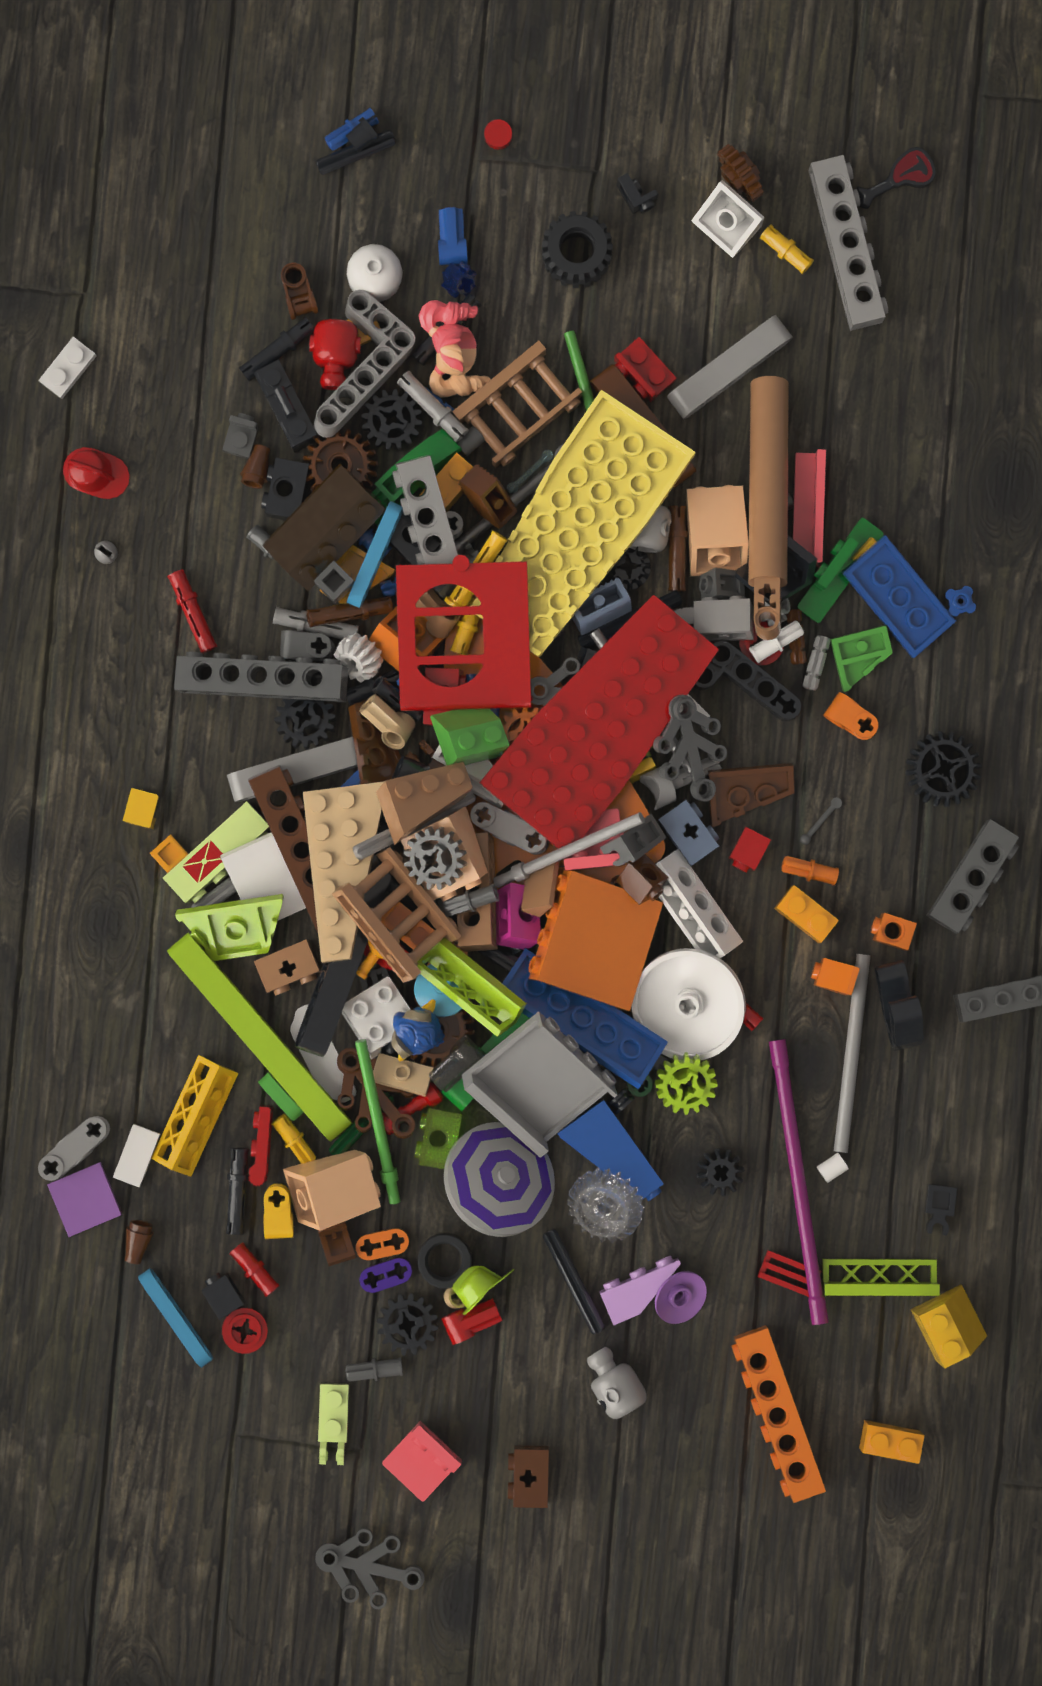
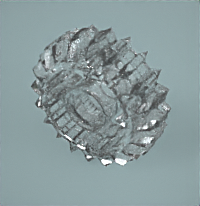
M600 1168L593 1172L588 1170L583 1176L577 1178L569 1191L570 1197L568 1198L567 1205L570 1206L568 1215L575 1217L573 1224H580L582 1226L581 1233L585 1231L590 1233V1239L598 1236L601 1243L606 1241L607 1238L611 1243L617 1241V1239L623 1241L628 1235L634 1233L642 1220L644 1206L641 1203L643 1196L636 1194L638 1186L631 1187L629 1185L630 1178L626 1180L620 1178L621 1171L613 1175L610 1168L605 1170L604 1173Z

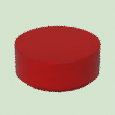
M496 119L487 124L484 131L487 145L493 149L500 150L506 148L511 143L512 129L506 121Z

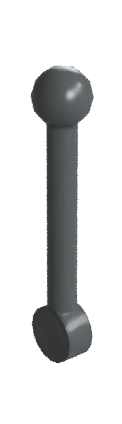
M833 798L830 802L831 806L807 834L801 835L800 842L803 845L809 844L811 836L835 809L842 806L840 798Z

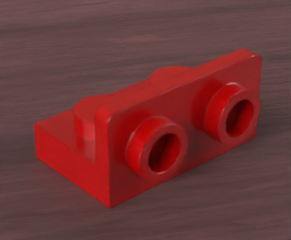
M640 337L621 353L618 352L614 357L615 366L625 378L628 376L635 384L633 388L642 399L647 397L650 402L677 379Z

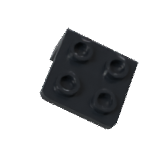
M788 536L787 585L781 587V602L812 584L817 558L790 536ZM748 562L736 570L735 577L754 592V587L748 584ZM766 593L764 600L770 605L771 593Z

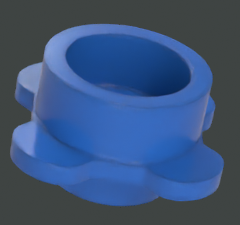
M964 586L960 590L949 589L946 592L945 598L948 600V612L951 616L956 617L964 612L971 614L975 611L976 604L972 601L971 595L973 590L971 587ZM958 599H962L963 603L959 604Z

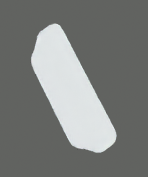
M308 1005L298 1008L295 1012L290 1029L295 1042ZM332 1041L324 1057L299 1049L312 1076L332 1099L337 1100L342 1091L344 1074L338 1069V1053ZM353 1084V1090H352V1095H353V1096L356 1095V1089H355L354 1084ZM349 1097L342 1098L341 1102H347L351 1099Z

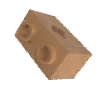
M307 939L254 961L266 992L270 993L273 991L275 996L291 990L289 984L300 980L301 985L317 979L316 973L321 971ZM286 961L289 964L296 965V968L292 970L293 976L291 977L287 973L282 974L281 969L285 968L284 963Z

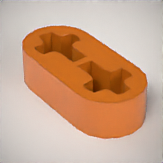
M400 1228L365 1234L358 1239L356 1252L364 1260L398 1255L407 1249L409 1236ZM394 1233H397L398 1237L404 1238V1242L400 1244L399 1249H395L394 1245L385 1246L384 1241L391 1240ZM366 1239H369L372 1244L379 1242L381 1244V1247L372 1250V1255H368L367 1251L361 1250V1246L365 1244Z

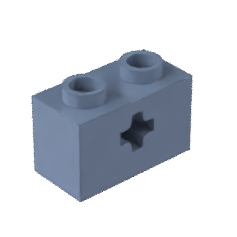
M685 800L658 819L657 822L675 847L680 850L689 865L692 866L719 847L716 841L720 838L710 825L705 827L700 818L703 814L694 802L689 804ZM686 824L690 828L693 826L697 828V831L694 833L695 839L691 836L686 838L683 835L686 831L684 827Z

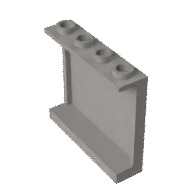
M539 1011L462 1074L464 1090L540 1158L549 1151L547 1141L608 1092L614 1098L618 1096L615 1088L616 1079L607 1069L603 1071L597 1066V1061L589 1052H582L579 1049L578 1043L571 1035L565 1036L553 1018H546Z

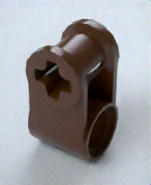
M296 262L286 264L281 271V279L286 293L285 298L291 320H295L296 316L310 312L314 314L319 313L304 267ZM293 271L302 274L301 280L296 284L287 281L288 274Z

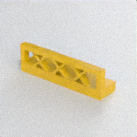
M198 1055L151 1159L170 1170L191 1177L239 1073ZM206 1065L210 1067V1069L206 1075V1078L201 1080L200 1075L202 1073L204 1066ZM195 1093V1102L189 1107L191 1094ZM181 1119H184V1126L182 1130L177 1132V1125ZM172 1145V1152L167 1160L163 1158L167 1147Z

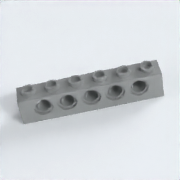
M844 155L813 162L810 164L808 171L849 329L852 331L883 323L886 317L885 314L888 313V306L885 297H880L878 287L881 286V279L878 270H873L871 260H874V252L871 243H866L864 233H867V225L864 216H859L857 206H860V198L857 189H852L850 180L853 179L851 164L850 162H845ZM833 183L839 184L843 192L833 194L828 186ZM844 210L849 214L850 219L841 221L836 217L835 212ZM851 237L856 241L857 246L848 248L843 244L842 239ZM859 264L862 266L864 273L855 275L850 271L849 266ZM858 291H866L869 293L871 300L862 302L857 298L856 293Z

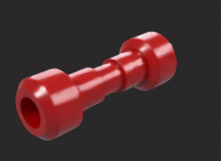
M430 1082L426 1097L418 1095L411 1099V1102L403 1107H399L397 1110L400 1114L412 1115L428 1105L435 1107L443 1101V1095L436 1084ZM382 1113L386 1135H392V1121L385 1113Z

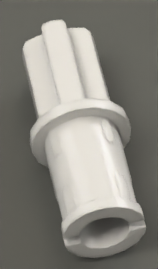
M793 621L782 628L780 634L775 639L762 640L750 647L749 650L756 662L760 663L779 650L782 652L783 647L802 636L804 630L798 621Z

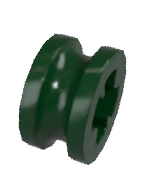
M649 1075L646 1077L645 1080H647L648 1086L647 1088L643 1087L645 1089L643 1092H638L637 1088H632V1085L627 1082L628 1090L637 1097L646 1096L652 1089L653 1082Z

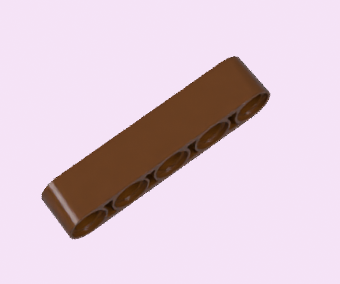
M611 364L590 380L597 394L601 390L669 434L614 364ZM692 462L689 463L673 489L697 472Z

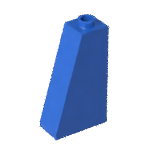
M601 1100L557 1133L561 1139L640 1201L644 1198L650 1201L662 1192L659 1187L664 1183L604 1100Z

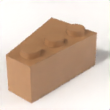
M464 762L386 780L381 785L376 794L394 845L454 806L471 791L473 787Z

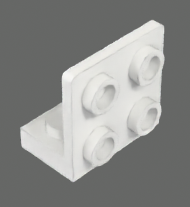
M386 977L347 1001L342 1010V1015L359 1040L366 1039L369 1055L372 1060L381 1053L383 1046L392 1041L394 1015L399 1011L405 1013L411 1009L390 977Z

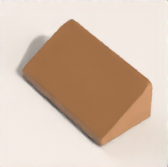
M560 861L531 873L529 878L525 880L521 907L523 912L541 917L553 907Z

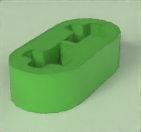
M268 1072L258 1081L260 1086L291 1120L295 1121L304 1113L271 1073Z

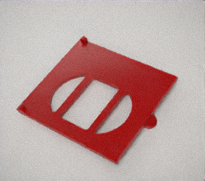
M457 555L454 557L452 564L396 565L400 710L531 708L533 697L531 696L527 561L470 563L465 555ZM443 584L462 586L475 594L481 602L480 606L418 608L416 606L419 599L428 590ZM482 615L484 653L482 655L417 656L415 618L417 616ZM481 663L483 665L480 672L472 680L455 687L437 685L428 680L418 669L419 665Z

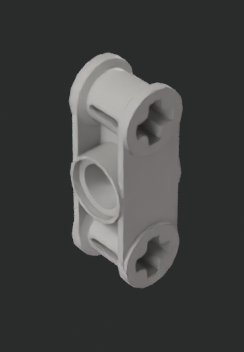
M486 802L477 803L471 809L470 816L472 822L501 841L514 847L517 846L534 855L541 854L548 848L549 841L520 817ZM489 809L488 814L491 816V819L489 821L484 819L480 823L479 812H485ZM539 834L538 839L542 841L541 845H534L533 848H530L529 837H536Z
M101 1116L90 1117L67 1134L39 1162L38 1171L41 1177L49 1181L59 1179L81 1163L93 1152L95 1147L107 1138L110 1133L109 1122ZM91 1123L94 1125L99 1123L102 1126L99 1129L101 1135H91L90 1131L93 1129L90 1125ZM48 1161L50 1163L56 1161L59 1164L56 1167L58 1173L48 1172L47 1169L50 1167Z

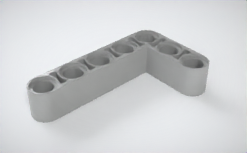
M355 290L349 295L345 314L347 319L351 320L359 330L368 335L378 346L317 410L314 429L322 437L334 436L406 361L413 350L415 343L413 331L364 290ZM359 303L362 304L365 307V309L357 310L352 305ZM373 322H382L386 325V328H377ZM403 340L408 346L400 347L395 341ZM385 359L390 365L381 366L376 360ZM366 378L371 384L364 386L358 382V379ZM343 397L349 398L353 404L344 405L339 399ZM330 417L334 423L331 425L324 424L321 418Z

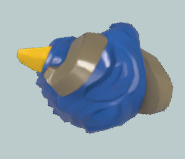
M431 999L423 1007H416L413 1010H407L405 1013L399 1011L394 1015V1032L391 1044L399 1054V1062L405 1060L410 1055L427 1052L444 1042L445 1034L441 1029L438 1017L433 1013L436 1006L434 999Z

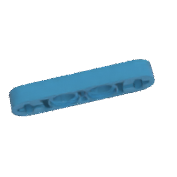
M392 501L389 502L347 599L348 604L361 608L402 515L401 505Z
M149 1268L138 1276L140 1283L194 1361L201 1368L212 1361L213 1356L156 1273Z

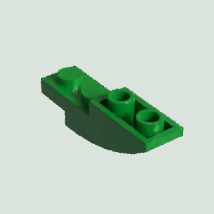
M441 429L416 446L397 463L430 455L435 475H437L462 448L444 429ZM396 465L392 466L375 483L377 488L372 492L380 499L385 508H387L390 501L400 505V499L405 498L402 487L397 488L392 471L397 470ZM421 480L414 481L410 486L411 494L413 495L419 487L424 489V482ZM384 513L374 522L377 526H379Z

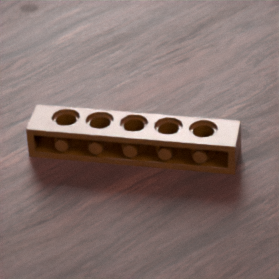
M277 765L249 778L248 782L318 933L313 882L309 881L305 876L307 870L311 868L310 854L299 856L294 852V846L298 842L308 844L307 826L302 814L305 811V807L300 795H293L290 786L294 782L288 769L282 770L281 766ZM275 790H282L287 796L286 801L281 805L274 804L270 799L271 793ZM287 816H293L298 820L299 824L294 830H286L282 826L283 819Z

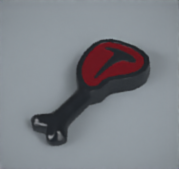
M919 147L910 148L893 163L887 179L867 189L857 186L860 207L868 209L876 197L894 188L898 189L905 185L914 188H924L930 185L936 176V170L928 153Z

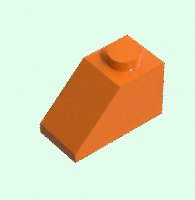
M822 958L820 963L815 962L811 978L815 979L814 986L845 996L852 995L860 968Z

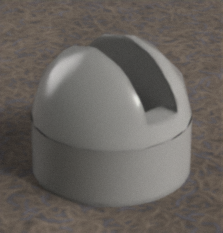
M101 541L95 546L94 555L99 562L110 564L117 558L118 551L112 542ZM103 546L112 553L111 556H106L99 548Z

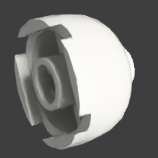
M370 244L359 248L353 253L347 265L346 275L352 291L364 290L381 302L389 299L397 292L402 280L403 271L400 260L392 250L383 245Z

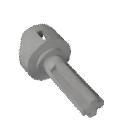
M709 757L701 760L704 776H708V770L722 769L719 764L720 762L713 761ZM661 767L640 776V783L648 787L654 795L656 801L654 810L676 801L675 789L693 782L691 772L687 774L684 768L679 770L678 778L673 781L661 777Z

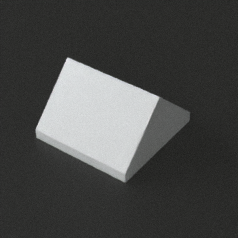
M721 180L691 221L733 258L762 227L764 216L726 182Z

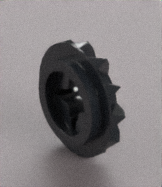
M638 546L635 550L628 548L607 576L609 580L613 581L615 577L619 578L626 590L639 588L647 581L650 575L651 564L645 552L638 551ZM626 556H629L631 564L641 566L632 569L631 579H628L625 570H621V568L616 569V567L625 564Z

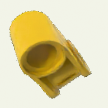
M281 1183L272 1184L264 1194L263 1219L265 1239L294 1238L291 1196L287 1186ZM275 1190H278L280 1195L285 1196V1198L281 1199L280 1204H275V1200L269 1197L273 1196Z

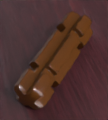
M790 610L786 614L787 623L790 624L793 621H798L801 625V610ZM804 634L789 643V649H792V653H790L792 665H801L807 661L806 651H803V648H805Z

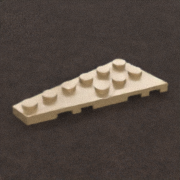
M384 782L303 792L322 963L352 959L358 926L333 897L332 893L347 883L356 886L370 874L374 854L358 860L353 852V847L377 835L383 811L376 792Z

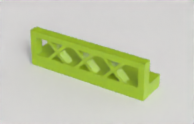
M445 937L417 962V967L421 971L420 974L497 1037L517 1023L527 1004ZM429 962L435 968H437V970L429 969L425 965V963ZM446 981L454 982L459 988L450 986ZM468 998L475 999L480 1005L471 1003ZM490 1016L497 1017L503 1023L497 1024Z
M822 1259L823 1294L825 1296H940V1284L937 1283V1259ZM829 1265H841L848 1274L840 1282L829 1281ZM846 1265L856 1266L852 1270H850ZM862 1265H869L877 1273L869 1282H861L854 1274ZM874 1265L885 1266L879 1271ZM891 1265H898L905 1272L897 1282H890L883 1275ZM902 1265L913 1266L907 1271ZM919 1265H930V1282H918L911 1273ZM852 1276L857 1282L846 1281ZM909 1276L914 1282L903 1281ZM879 1277H881L885 1282H875V1281H876Z

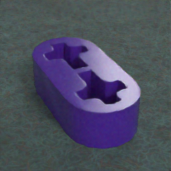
M396 1257L369 1266L360 1275V1285L366 1292L375 1293L402 1284L411 1277L412 1265L406 1258ZM395 1263H400L401 1266L407 1267L403 1278H399L398 1274L388 1276L387 1272L395 1269ZM368 1272H373L374 1276L384 1274L385 1278L378 1280L376 1287H372L371 1283H365V1279L368 1278Z

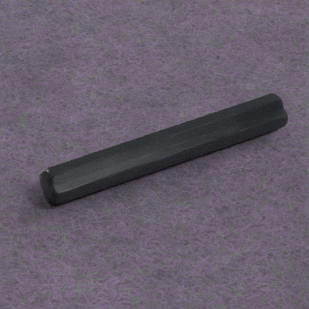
M673 591L659 598L670 609H674L682 604L678 591ZM641 607L598 628L605 638L609 639ZM598 628L578 636V642L581 647L590 648L596 645L590 634Z
M551 1229L543 1234V1238L591 1334L594 1335L603 1331L605 1325L557 1230Z

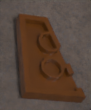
M792 763L708 770V779L712 780L716 786L715 795L709 800L710 825L713 828L730 818L744 815L745 812L756 807L768 805L794 794V769Z

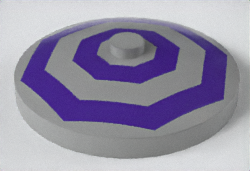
M501 1122L482 1124L462 1135L452 1146L444 1167L445 1190L453 1209L467 1225L486 1235L507 1237L526 1231L543 1218L553 1199L555 1178L547 1153L540 1158Z

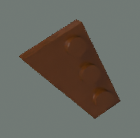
M367 700L356 703L348 708L361 784L384 782L392 779L397 763L401 758L397 749L389 748L384 744L381 738L382 732L360 713L361 706Z

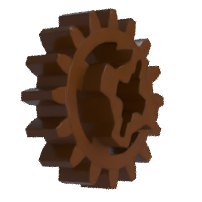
M729 144L719 150L717 156L723 165L720 167L722 170L721 175L730 187L751 202L762 196L764 191L762 190V185L758 182L761 179L759 177L760 172L744 151L739 153L737 149L735 150Z

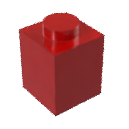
M745 827L729 856V859L734 861L732 866L745 873L749 869L755 871L771 840Z

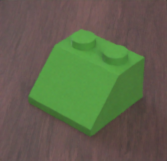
M458 709L434 714L430 717L446 765L464 762L465 765L497 758L510 746L501 719L490 709Z

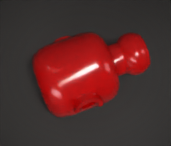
M341 319L321 320L314 328V335H310L309 350L312 352L313 360L319 367L324 368V373L320 378V384L324 389L336 390L346 380L344 369L353 367L357 360V354H361V337H358L357 326L350 321Z

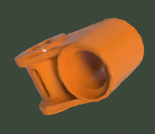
M838 692L823 714L830 722L861 740L872 738L878 729L877 718L841 692ZM866 720H869L871 722L869 727L872 731L860 732L861 726L858 722L864 723Z

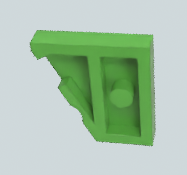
M886 625L830 639L843 692L849 691L855 683L868 675L876 665L883 662L893 653Z

